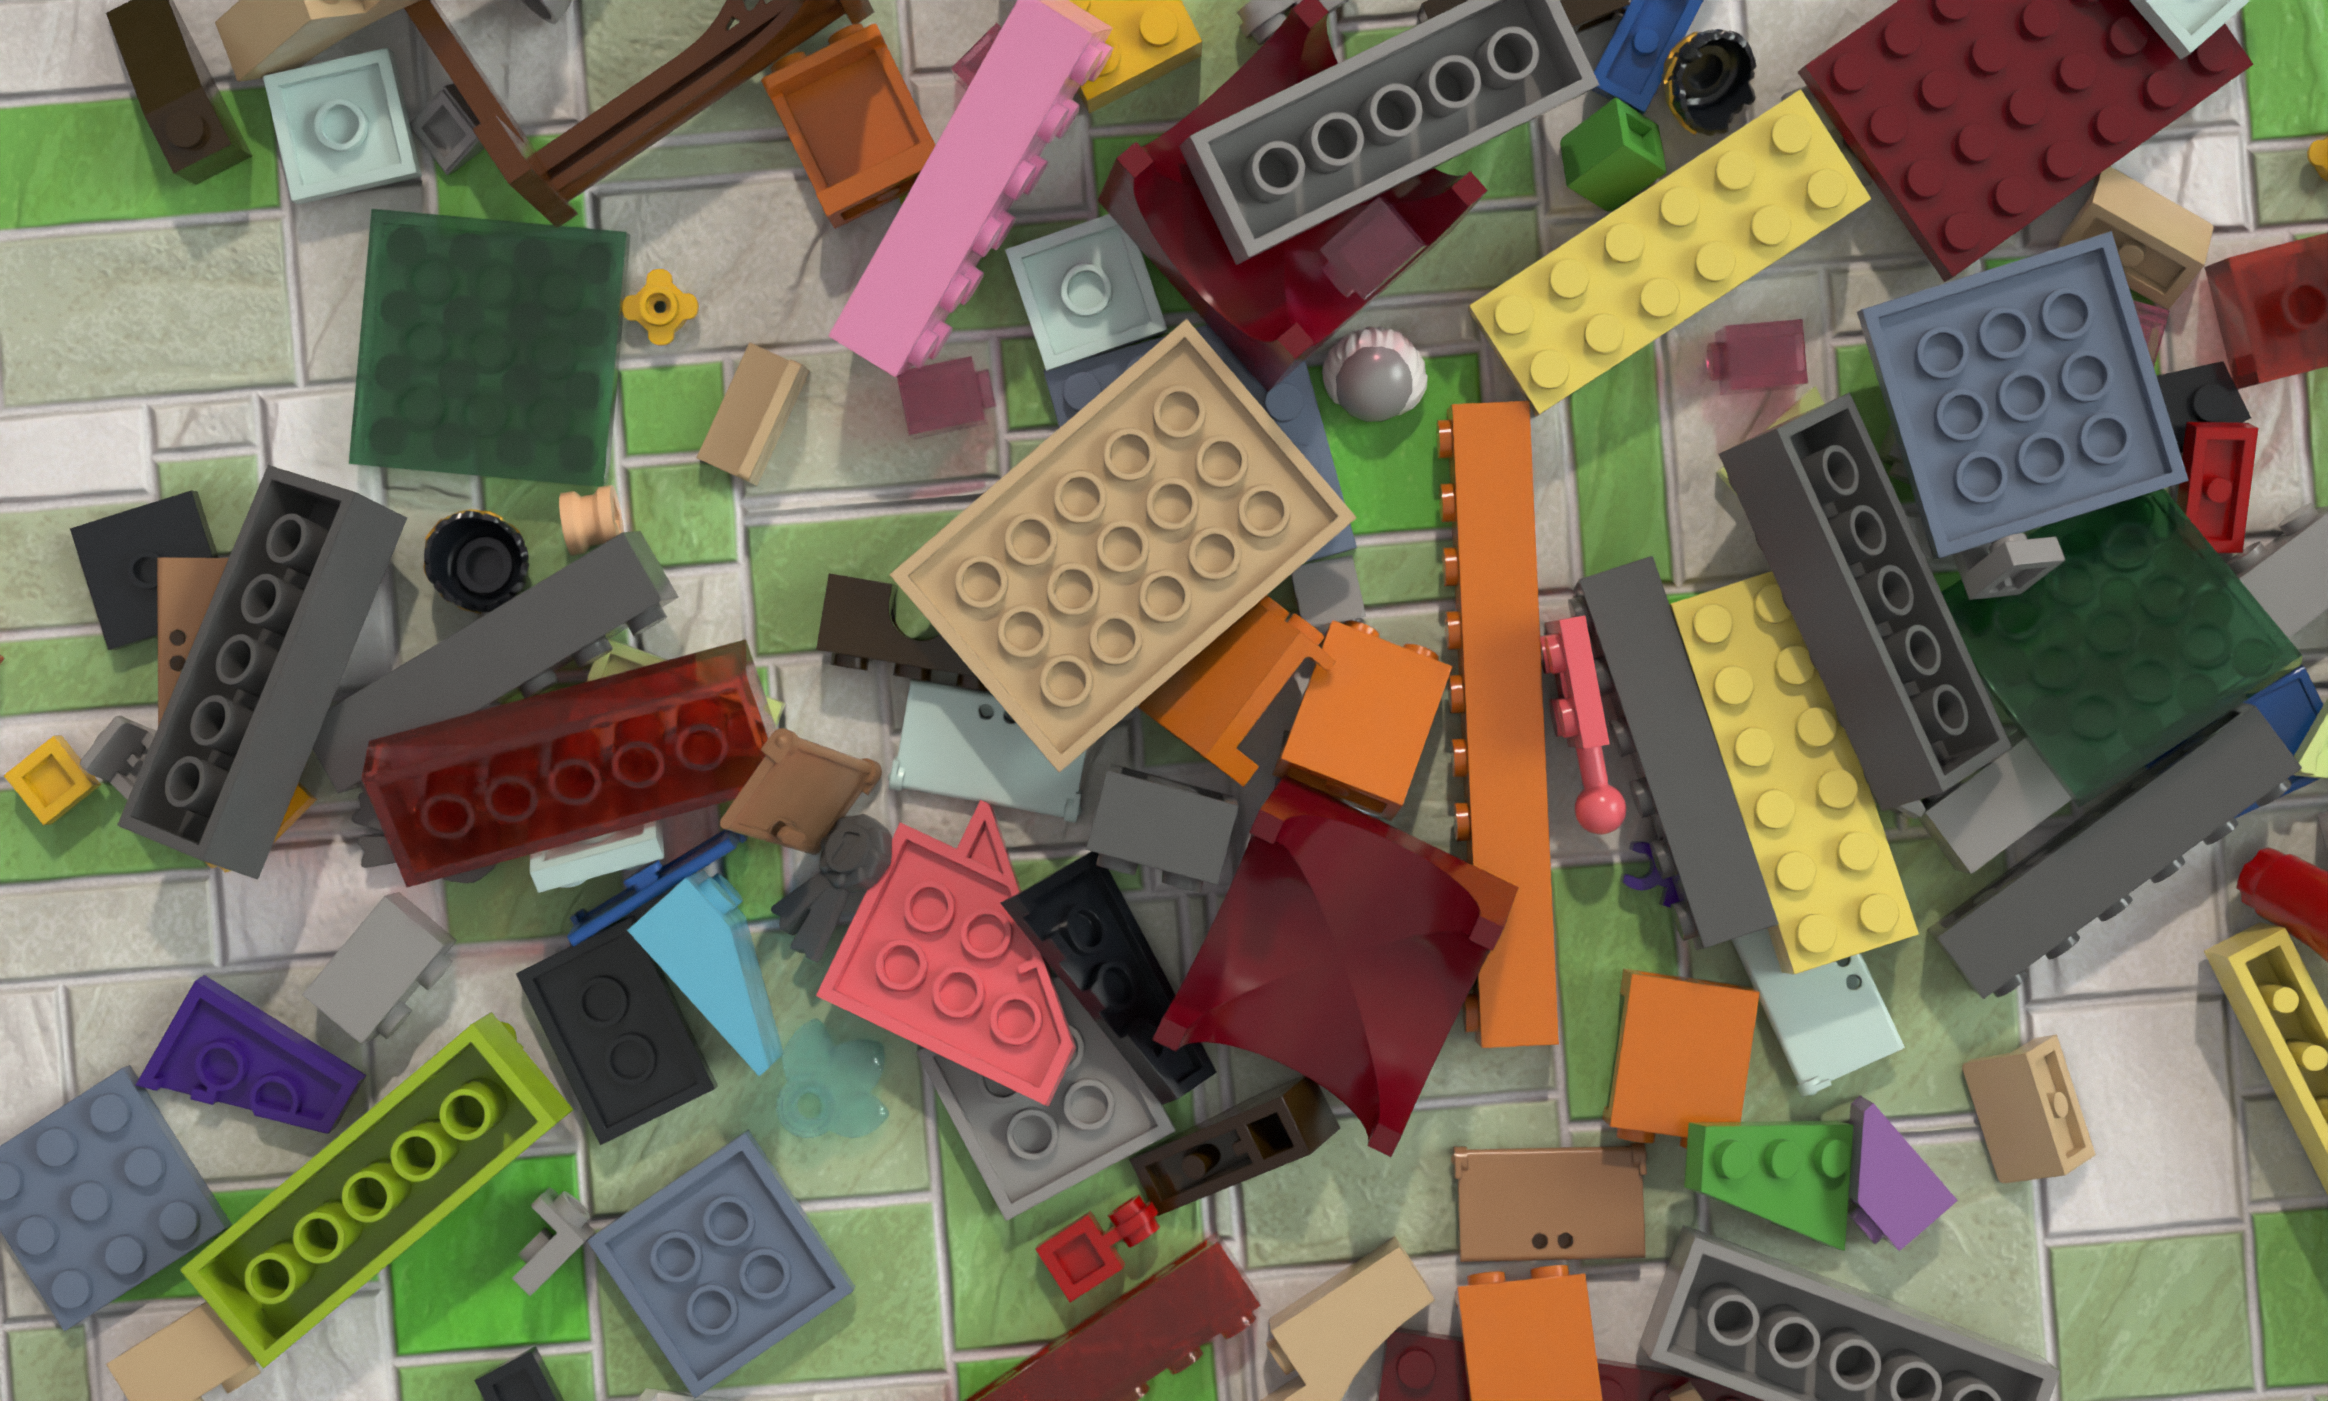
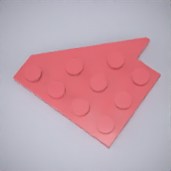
M979 801L957 848L900 822L892 838L890 866L872 888L867 889L816 996L1049 1107L1076 1050L1045 958L1000 904L1022 890L993 807L987 802Z

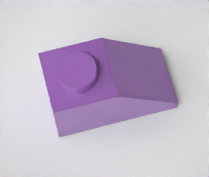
M1860 1095L1850 1106L1849 1124H1854L1849 1199L1855 1204L1857 1209L1849 1216L1872 1243L1877 1244L1884 1238L1900 1251L1958 1200L1877 1106Z

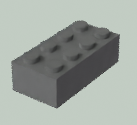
M1111 764L1106 772L1086 850L1099 853L1096 863L1098 866L1130 875H1136L1138 864L1162 870V883L1201 893L1204 881L1216 885L1219 883L1239 805L1234 796Z

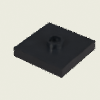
M190 490L70 528L108 650H118L158 637L157 558H219L198 491Z

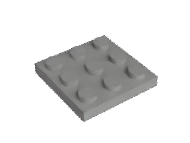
M1058 975L1053 977L1052 980L1076 1050L1049 1107L924 1047L916 1051L1006 1221L1175 1132V1127L1164 1106L1161 1105Z

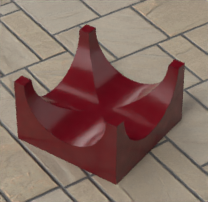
M1302 0L1298 3L1263 46L1219 89L1175 126L1142 147L1135 142L1118 156L1097 200L1267 392L1272 390L1450 234L1488 191L1471 171L1464 175L1455 176L1433 168L1236 265L1179 146L1189 136L1339 64L1327 33L1329 11L1319 0Z
M1284 775L1262 805L1249 831L1251 834L1249 843L1227 894L1181 987L1163 1016L1153 1040L1174 1051H1177L1184 1045L1197 1042L1224 1044L1251 1051L1277 1061L1313 1080L1341 1100L1363 1124L1368 1135L1367 1146L1392 1157L1456 1017L1490 951L1494 950L1519 887L1298 780Z

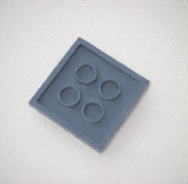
M130 1065L121 1068L0 1146V1232L64 1331L78 1324L232 1225L146 1089L135 1086L139 1078Z
M749 1129L587 1240L694 1399L853 1292L856 1287Z

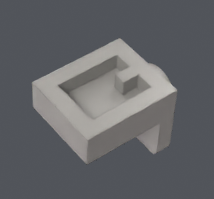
M2023 533L2009 535L1997 541L1952 554L1969 600L2022 594L2065 561L2057 537L2027 539L2026 534Z
M549 1188L531 1204V1207L557 1234L554 1236L545 1227L518 1254L526 1265L512 1279L529 1296L595 1232L587 1223L590 1219V1214L586 1208L566 1191L559 1195L555 1190Z

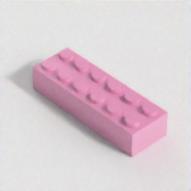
M1017 0L828 335L830 338L894 377H897L912 366L920 369L928 358L932 360L936 358L953 327L945 323L949 313L954 312L959 303L964 306L967 304L983 278L984 272L976 268L981 257H985L991 248L996 251L1001 246L1015 222L1016 217L1008 213L1014 200L1017 201L1022 193L1029 195L1041 178L1048 164V161L1040 157L1043 149L1055 136L1061 139L1075 119L1080 104L1072 99L1080 85L1083 86L1087 80L1094 82L1106 65L1113 51V47L1105 43L1113 29L1111 26L1069 0Z

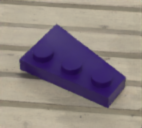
M203 975L194 981L135 1086L155 1091L165 1088L191 1095V1100L211 1105L221 1102L252 1110L254 1116L329 1134L339 1124L367 1075L206 975Z

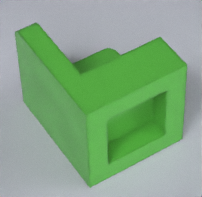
M1616 97L1563 136L1560 141L1566 186L1607 212L1614 211L1667 173L1659 125Z

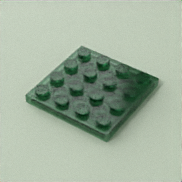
M371 209L349 464L597 488L608 486L623 326L622 303L626 293L631 235L622 231L568 226L556 228L554 225Z
M2164 488L2042 526L2027 536V539L2057 537L2065 561L2022 594L1969 600L1962 579L1941 592L1983 684L2079 808L2302 664L2303 655Z

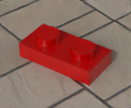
M2186 422L2182 460L2189 481L2179 483L2171 547L2181 553H2243L2258 427L2250 423Z

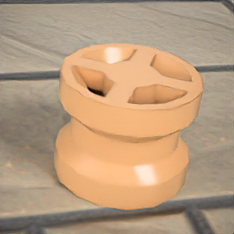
M613 485L598 487L593 495L581 496L574 491L560 493V520L564 540L570 555L586 554L590 546L602 545L624 532L621 508Z

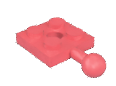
M1583 615L1544 622L1547 635L1540 636L1541 666L1544 674L1552 673L1555 675L1559 697L1549 700L1552 725L1556 737L1563 736L1567 739L1568 747L1576 748L1582 784L1584 786L1575 802V816L1579 824L1588 832L1598 835L1608 834L1615 831L1623 823L1626 816V802L1620 791L1608 784L1602 746L1609 745L1610 743L1586 617Z

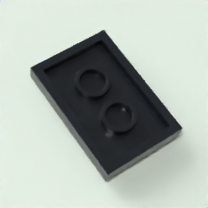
M631 916L589 937L574 947L570 946L515 973L600 1145L718 1087L660 966L627 931L637 922L635 916Z

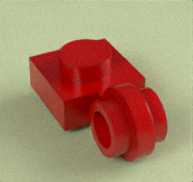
M1136 1195L1108 1214L1113 1226L1104 1232L1093 1213L1089 1211L1039 1243L1035 1250L1068 1301L1072 1302L1124 1268L1125 1262L1113 1244L1123 1239L1127 1247L1131 1248L1151 1236L1160 1228V1225L1154 1218L1159 1212L1152 1202L1145 1204L1141 1196Z

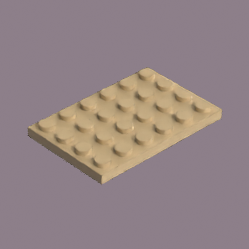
M1186 319L889 575L1056 770L1061 772L1357 517Z

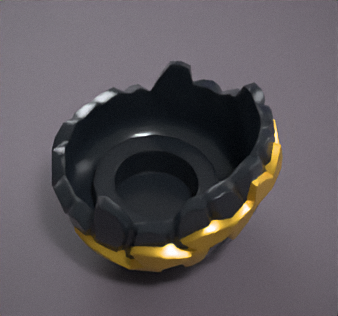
M1711 29L1704 32H1693L1681 39L1671 49L1664 62V70L1661 77L1662 87L1665 92V101L1678 123L1694 135L1697 132L1707 136H1713L1716 133L1725 134L1728 132V123L1732 122L1734 114L1740 113L1744 104L1751 105L1754 103L1756 96L1750 81L1755 77L1754 69L1757 66L1749 43L1737 32Z
M476 509L459 511L444 519H440L425 537L424 573L428 581L434 584L433 587L448 603L451 602L462 610L481 614L482 612L493 611L523 592L527 583L526 579L530 566L528 563V550L520 531L512 524L503 520V517L491 511Z

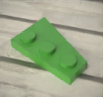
M1840 1121L1689 1122L1684 1187L1740 1211L1763 1218L1776 1226L1804 1235L1827 1247L1845 1251L1854 1124Z

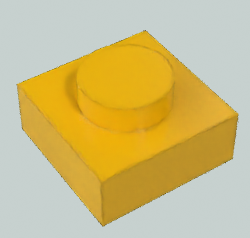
M62 735L52 736L3 775L43 825L53 824L101 786L94 775L87 773L80 766V757Z

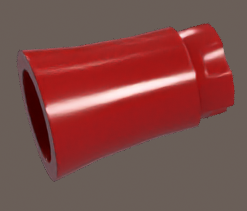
M2269 847L2259 850L2256 856L2243 866L2239 874L2236 889L2241 892V902L2253 908L2258 916L2276 926L2286 928L2289 934L2310 947L2328 963V871L2293 854L2286 855L2279 850Z

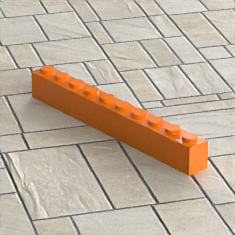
M1510 401L1452 404L1447 409V420H1437L1436 442L1438 458H1449L1450 484H1440L1439 507L1441 522H1452L1453 547L1442 549V572L1444 586H1455L1456 611L1445 612L1447 650L1458 649L1459 675H1449L1448 678L1450 714L1461 713L1462 739H1451V766L1453 777H1463L1465 801V803H1454V831L1456 841H1466L1467 863L1519 887L1494 950L1490 951L1473 983V994H1468L1462 1005L1465 1033L1475 1032V1041L1481 1048L1559 1045L1530 402Z

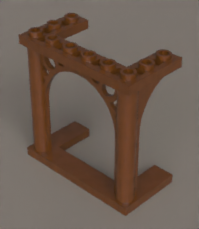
M421 0L404 8L480 121V124L472 130L508 184L556 228H559L578 215L570 202L571 200L844 14L853 25L860 23L874 13L869 0H772L767 4L764 0H759L752 10H747L745 0H726L717 18L695 43L536 152L436 1ZM734 20H736V21L739 22L738 24H736L734 27H732V28L730 29V27H731L732 23L734 22Z

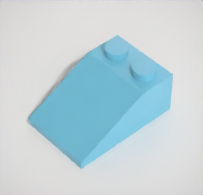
M703 870L682 880L627 931L755 1073L761 1076L784 1052L747 918L737 907L743 902V899L731 883L721 874L717 873L711 878Z

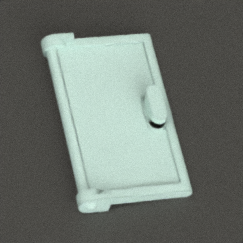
M911 679L898 756L894 758L892 770L888 775L889 789L897 791L909 789L975 802L982 800L991 805L1063 817L1064 821L1077 823V818L1082 812L1080 802L1083 790L1079 789L1086 750L1061 772H1058L1016 722L1011 723L1014 719L990 692Z
M1767 928L1732 939L1754 990L1760 992V1003L1798 1082L1796 1088L1801 1097L1813 1096L1819 1090L1831 1086L1830 1081L1905 1048L1861 953L1798 974H1787L1781 971Z

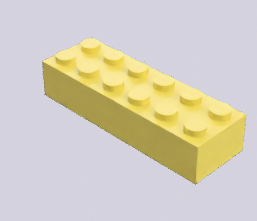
M1800 89L1469 305L1468 312L1525 400L1530 402V408L1537 417L1870 201L1871 197Z
M1770 571L1671 603L1672 614L1779 923L1767 929L1782 973L1798 974L1918 935L1919 933L1870 787L1864 777L1863 768L1845 729L1838 721L1835 707L1818 670L1810 660L1807 646L1791 611L1783 601L1782 592L1773 572Z

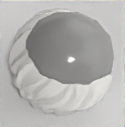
M1367 326L1364 330L1358 329L1342 337L1329 351L1323 365V382L1329 397L1334 403L1343 407L1351 416L1366 422H1382L1412 410L1420 402L1427 389L1425 361L1422 359L1419 351H1416L1412 342L1408 338L1403 337L1400 332L1385 329L1382 326L1378 328Z

